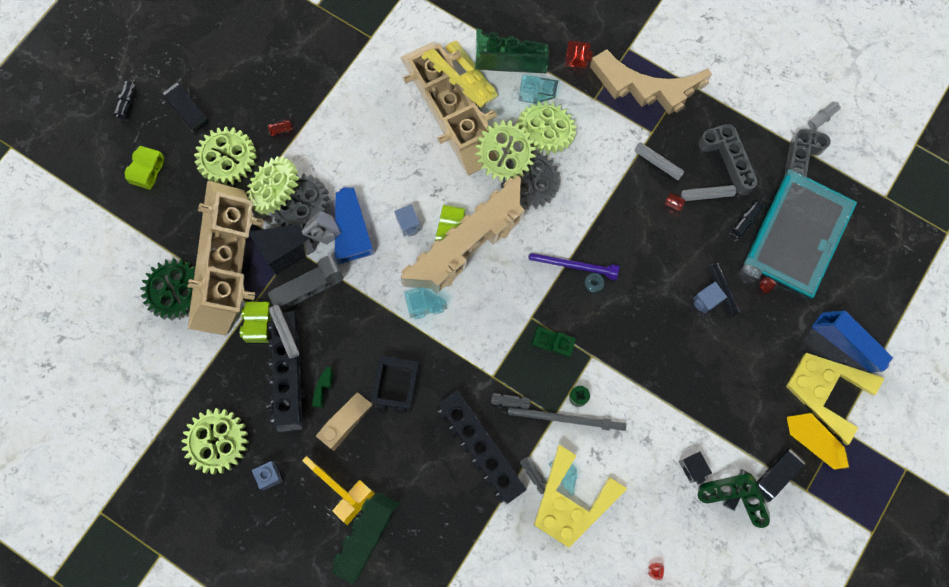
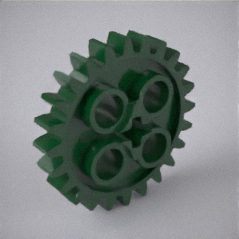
M173 258L172 263L165 259V265L158 262L157 269L151 267L152 274L146 273V276L149 277L148 280H142L146 286L140 288L145 292L141 295V298L147 299L143 304L149 306L148 311L154 312L153 315L156 317L160 316L163 320L167 316L171 321H173L174 316L181 320V314L188 317L193 288L188 287V284H190L188 281L189 279L194 280L196 267H192L190 262L185 264L183 259L179 263L175 258ZM181 273V277L178 280H174L175 275ZM166 275H168L170 283L174 286V291L181 300L180 304H178L177 297L172 293V288L165 279ZM164 283L163 287L157 290L158 284ZM185 290H190L187 296H182ZM168 299H172L171 304L165 306V302Z

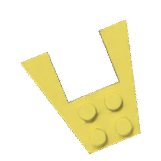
M457 40L450 42L445 49L450 54L457 50L461 53L462 57L457 59V62L467 72L460 76L435 49L426 51L423 54L422 58L424 60L427 58L435 64L433 68L439 73L441 71L445 72L450 77L449 81L453 85L459 84L464 89L463 93L480 108L498 97L495 88L490 85Z
M806 353L803 355L786 387L804 405L806 404L813 411V414L820 418L834 434H837L845 445H849L858 427L825 408L826 400L839 377L844 378L872 396L877 394L885 378Z
M558 445L534 526L570 548L627 488L608 477L589 511L585 510L556 491L577 456L563 446Z

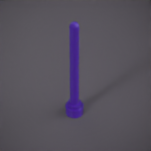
M535 253L528 255L531 261L604 274L610 280H617L618 265L612 264L611 266L603 267Z

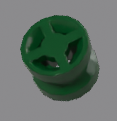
M584 386L574 387L569 394V401L575 407L584 406L590 399V392Z

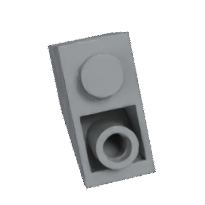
M322 211L310 219L302 230L303 235L327 245L341 234L333 216Z

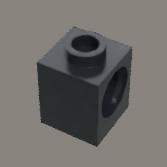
M701 451L679 461L690 483L696 482L701 484L708 480V475L712 474Z

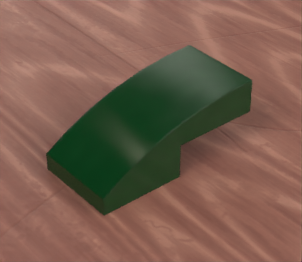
M538 326L536 327L531 345L552 353L571 357L576 338L560 332L555 333Z
M331 367L325 368L316 385L312 403L315 409H323L324 389L332 390L333 369Z

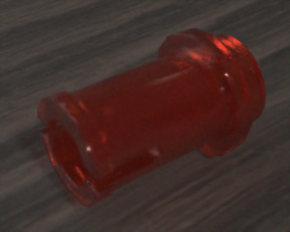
M283 119L281 122L268 124L271 136L283 132L290 133L293 130L290 119Z

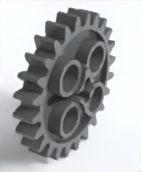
M539 152L534 158H530L533 165H527L529 166L530 179L533 181L532 188L535 195L531 193L530 180L527 179L528 172L522 170L524 176L520 177V188L527 189L525 193L520 192V205L522 207L527 205V210L530 209L531 205L536 210L538 204L544 207L545 201L551 203V197H556L555 192L559 190L557 185L561 181L557 179L560 176V172H555L557 166H552L553 160L547 162V155L541 158ZM510 159V163L506 162V167L512 169L514 163ZM540 168L542 171L535 172L533 169ZM505 177L502 180L503 182L501 183V188H504L503 185L506 182ZM537 185H544L545 189H539Z
M305 173L295 181L298 186L294 187L293 190H298V192L289 195L291 200L287 199L285 201L286 206L280 205V210L275 208L274 214L271 213L274 220L281 227L299 224L303 230L306 223L320 211L328 214L325 208L330 207L327 202L330 200V197L327 195L329 191L318 178L314 179L312 175H309L307 178Z

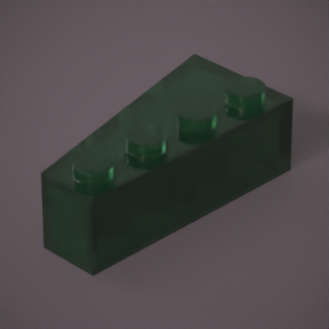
M476 28L475 70L547 73L549 45L530 40L522 42L513 36H509V38L498 36L499 33L495 32L487 34L483 33L482 29Z
M378 492L370 500L366 499L361 508L364 512L352 524L351 528L354 530L351 536L347 535L342 543L344 547L342 553H338L332 562L334 565L333 574L352 585L358 580L371 556L370 552L375 549L381 538V532L383 533L391 520V513L397 510L400 503L381 492Z

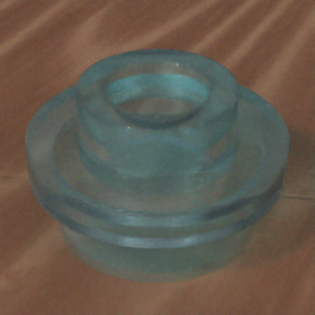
M597 273L589 274L585 279V286L591 292H598L604 286V279ZM595 280L598 285L593 286L591 281Z

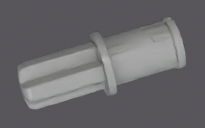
M832 102L825 109L819 110L818 115L808 122L809 128L816 131L822 124L829 122L831 117L841 109L839 103Z

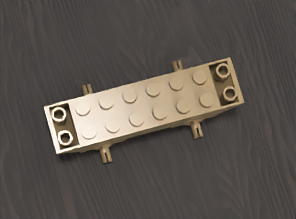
M431 42L400 57L409 72L408 75L403 76L405 84L414 81L444 133L437 137L439 143L449 142L467 175L470 176L480 171V167L483 165L482 163H476L480 156L474 155L479 152L475 145L481 144L477 138H483L481 131L488 133L486 128L488 121L497 117L494 109L483 114L476 104L463 93L464 89L459 84L453 85L449 81L450 77L445 72L441 71L439 73L433 68L435 64L428 58L424 60L422 58L426 51L435 49L455 70L452 61L462 57L459 50L449 55L443 50L440 43L436 45ZM490 151L489 159L495 161L497 154L494 151Z
M517 176L514 179H508L504 183L502 190L494 191L490 195L489 201L486 203L482 202L475 208V213L471 216L469 214L460 221L461 224L457 228L452 227L442 241L440 239L431 246L432 249L428 253L423 252L420 254L414 265L406 266L401 272V284L404 287L432 289L437 294L444 287L452 285L453 280L465 270L466 258L482 244L489 240L494 245L501 238H506L510 230L521 221L525 211L520 205L521 178Z
M207 181L204 204L200 203L198 211L203 212L195 276L194 280L189 279L188 281L190 283L188 287L193 288L187 329L225 336L236 313L240 312L242 299L254 300L255 292L244 291V274H241L245 239L249 237L251 225L262 227L264 220L253 217V201L248 200L244 190Z

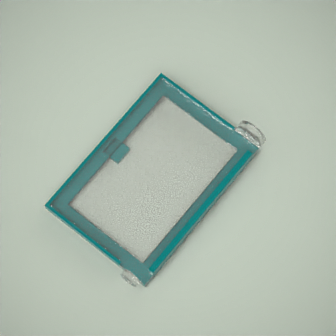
M795 167L793 170L789 169L743 264L742 271L756 278H760L761 274L809 298H814L857 202L803 176L804 170Z

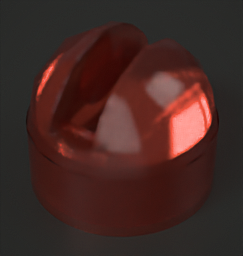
M765 277L760 281V288L767 294L777 283L772 278Z
M662 563L650 564L648 569H651V572H648V575L655 580H662L664 565Z

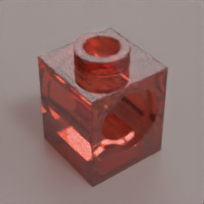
M568 41L565 66L586 68L587 62H591L592 51L589 50L590 43Z

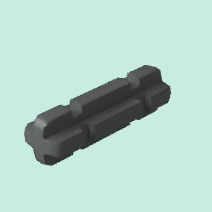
M493 393L491 403L515 408L519 406L522 409H528L530 399L524 397L520 399L517 396L510 395L501 396V394Z
M530 457L524 458L520 464L527 470L526 473L533 484L537 485L539 493L544 494L546 482L543 481L544 478L536 466H533Z

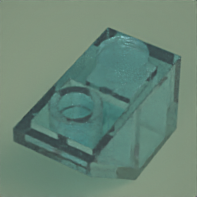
M522 75L518 101L537 104L538 101L541 103L555 99L558 80Z
M423 287L404 292L410 318L421 319L426 316L425 314L433 313L436 315L443 313L447 309L446 300Z

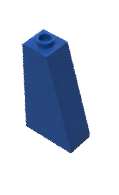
M354 187L342 188L336 192L335 222L341 232L335 238V259L338 265L374 255Z
M846 311L823 312L811 326L869 372L885 371L893 359Z

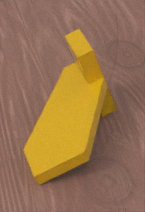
M812 413L787 417L791 436L834 470L849 468L845 447Z
M306 456L302 460L343 498L332 511L346 525L352 521L375 494L361 480L347 492L310 458Z

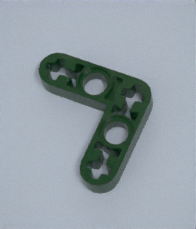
M736 475L702 483L698 487L697 496L702 503L709 504L741 497L752 524L758 528H765L769 525L770 512L756 479L752 475ZM727 485L730 486L732 490L730 492H724L721 489V487ZM756 498L759 500V503L751 504L748 502V499ZM760 510V515L764 519L757 517V511Z

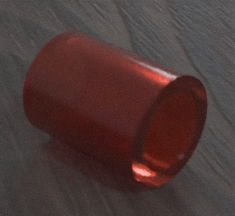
M670 193L665 205L681 211L686 199Z

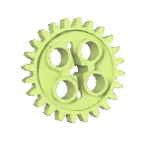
M538 101L536 106L531 103L530 108L526 106L525 110L521 112L517 122L519 123L518 129L525 127L524 134L531 133L528 140H534V142L530 145L536 147V149L538 148L540 154L543 150L546 151L547 155H549L550 151L556 154L557 150L562 153L564 148L568 149L569 145L573 143L576 135L575 130L577 126H574L575 120H570L572 114L566 115L567 109L560 110L561 105L554 107V102L548 105L547 101H545L544 105H541Z
M502 120L499 126L497 122H494L493 128L489 125L486 127L488 133L481 131L483 138H477L481 144L475 145L479 152L474 155L480 156L476 163L483 164L480 170L486 168L485 175L487 176L491 173L492 180L498 176L499 182H502L504 177L507 181L510 179V176L512 179L516 178L517 174L523 177L522 170L528 172L529 168L527 165H533L530 158H534L535 155L531 154V151L535 150L536 147H531L530 144L534 140H528L531 133L524 134L525 127L518 129L519 123L512 126V121L510 120L505 125L504 120ZM498 134L504 136L505 141L503 144L497 142L496 136ZM512 136L513 139H512V141L510 142L509 146L507 147V144H508V142H509V137ZM515 142L521 144L520 152L514 150L513 145ZM507 147L509 154L503 156L504 152L501 149ZM490 151H494L497 154L495 161L489 159ZM503 156V159H502V162H501V166L498 167V166H497V165H498V162L500 161L501 157ZM507 159L513 161L514 166L512 169L506 167Z
M225 127L224 131L221 132L220 128H217V133L211 130L210 137L204 135L206 140H199L202 146L196 147L199 153L194 154V156L198 159L195 161L196 165L199 166L197 169L204 178L219 184L222 181L224 185H227V181H230L234 185L235 179L241 182L240 176L247 178L246 171L252 172L249 166L255 165L252 159L257 158L254 153L256 149L252 146L253 143L249 140L247 134L243 135L241 130L236 133L235 128H232L229 132L228 128ZM226 142L224 146L219 147L221 143ZM237 151H242L241 154L235 155ZM216 157L214 161L209 162L211 158ZM227 166H232L231 169L225 170Z
M277 156L275 160L271 158L269 163L265 161L264 167L259 166L260 171L254 172L256 176L250 179L252 184L247 186L250 190L246 192L249 195L247 197L248 200L253 201V210L262 215L263 213L268 215L269 212L274 214L275 208L280 210V205L286 206L285 201L287 199L291 200L289 195L295 193L293 188L298 186L295 181L299 179L296 176L299 172L296 170L297 167L293 162L284 157L279 158Z
M215 408L214 414L208 409L206 416L200 412L199 420L194 417L192 418L194 425L187 424L190 431L183 432L188 437L181 441L187 444L182 450L189 452L184 457L186 459L192 458L189 464L193 466L197 463L195 469L201 470L203 468V473L206 474L210 470L211 474L215 475L217 469L223 474L224 467L232 470L231 463L238 465L236 459L238 457L244 458L241 451L248 450L243 447V444L249 443L248 440L243 438L248 435V432L242 431L246 425L239 424L241 419L239 417L234 419L235 414L231 412L228 415V411L225 409L221 414L217 408ZM226 424L227 431L220 434L219 429L221 425ZM206 429L207 436L204 439H201L200 433L202 430ZM215 437L219 439V441L216 442V445L212 444V442L215 441ZM230 443L231 450L225 454L223 448L226 444ZM210 448L211 456L205 459L204 451ZM217 450L220 453L219 459L217 458Z

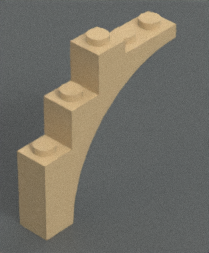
M608 50L593 57L590 65L614 99L620 96L624 97L631 92L641 107L646 104L650 105L658 100L668 114L674 111L677 113L682 110L686 99L696 89L706 87L712 75L709 69H706L698 74L684 78H654L626 67Z

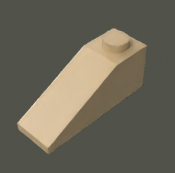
M357 392L325 424L316 437L335 451L372 407V404Z

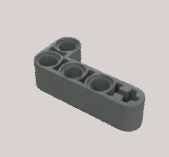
M725 124L706 130L699 140V148L704 152L719 149L732 182L736 187V191L743 196L750 194L757 185V178L734 126Z
M799 130L790 141L785 175L790 170L792 173L794 171L799 176L806 178L810 155H821L830 146V137L827 134L816 131ZM792 183L785 200L795 201L804 192V188Z
M328 255L321 258L317 262V268L271 290L268 296L273 306L278 305L281 311L286 310L341 282L344 277L334 257Z

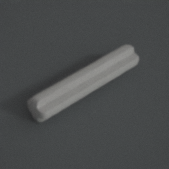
M639 143L634 150L636 153L675 179L679 180L684 174L682 169L643 143Z
M730 185L683 190L681 192L682 201L735 196L736 187Z
M274 305L269 308V311L289 358L297 357L299 352L281 309L278 305Z

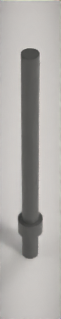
M508 408V415L600 427L601 430L610 431V429L626 431V423L614 422L607 418L600 420L522 408Z

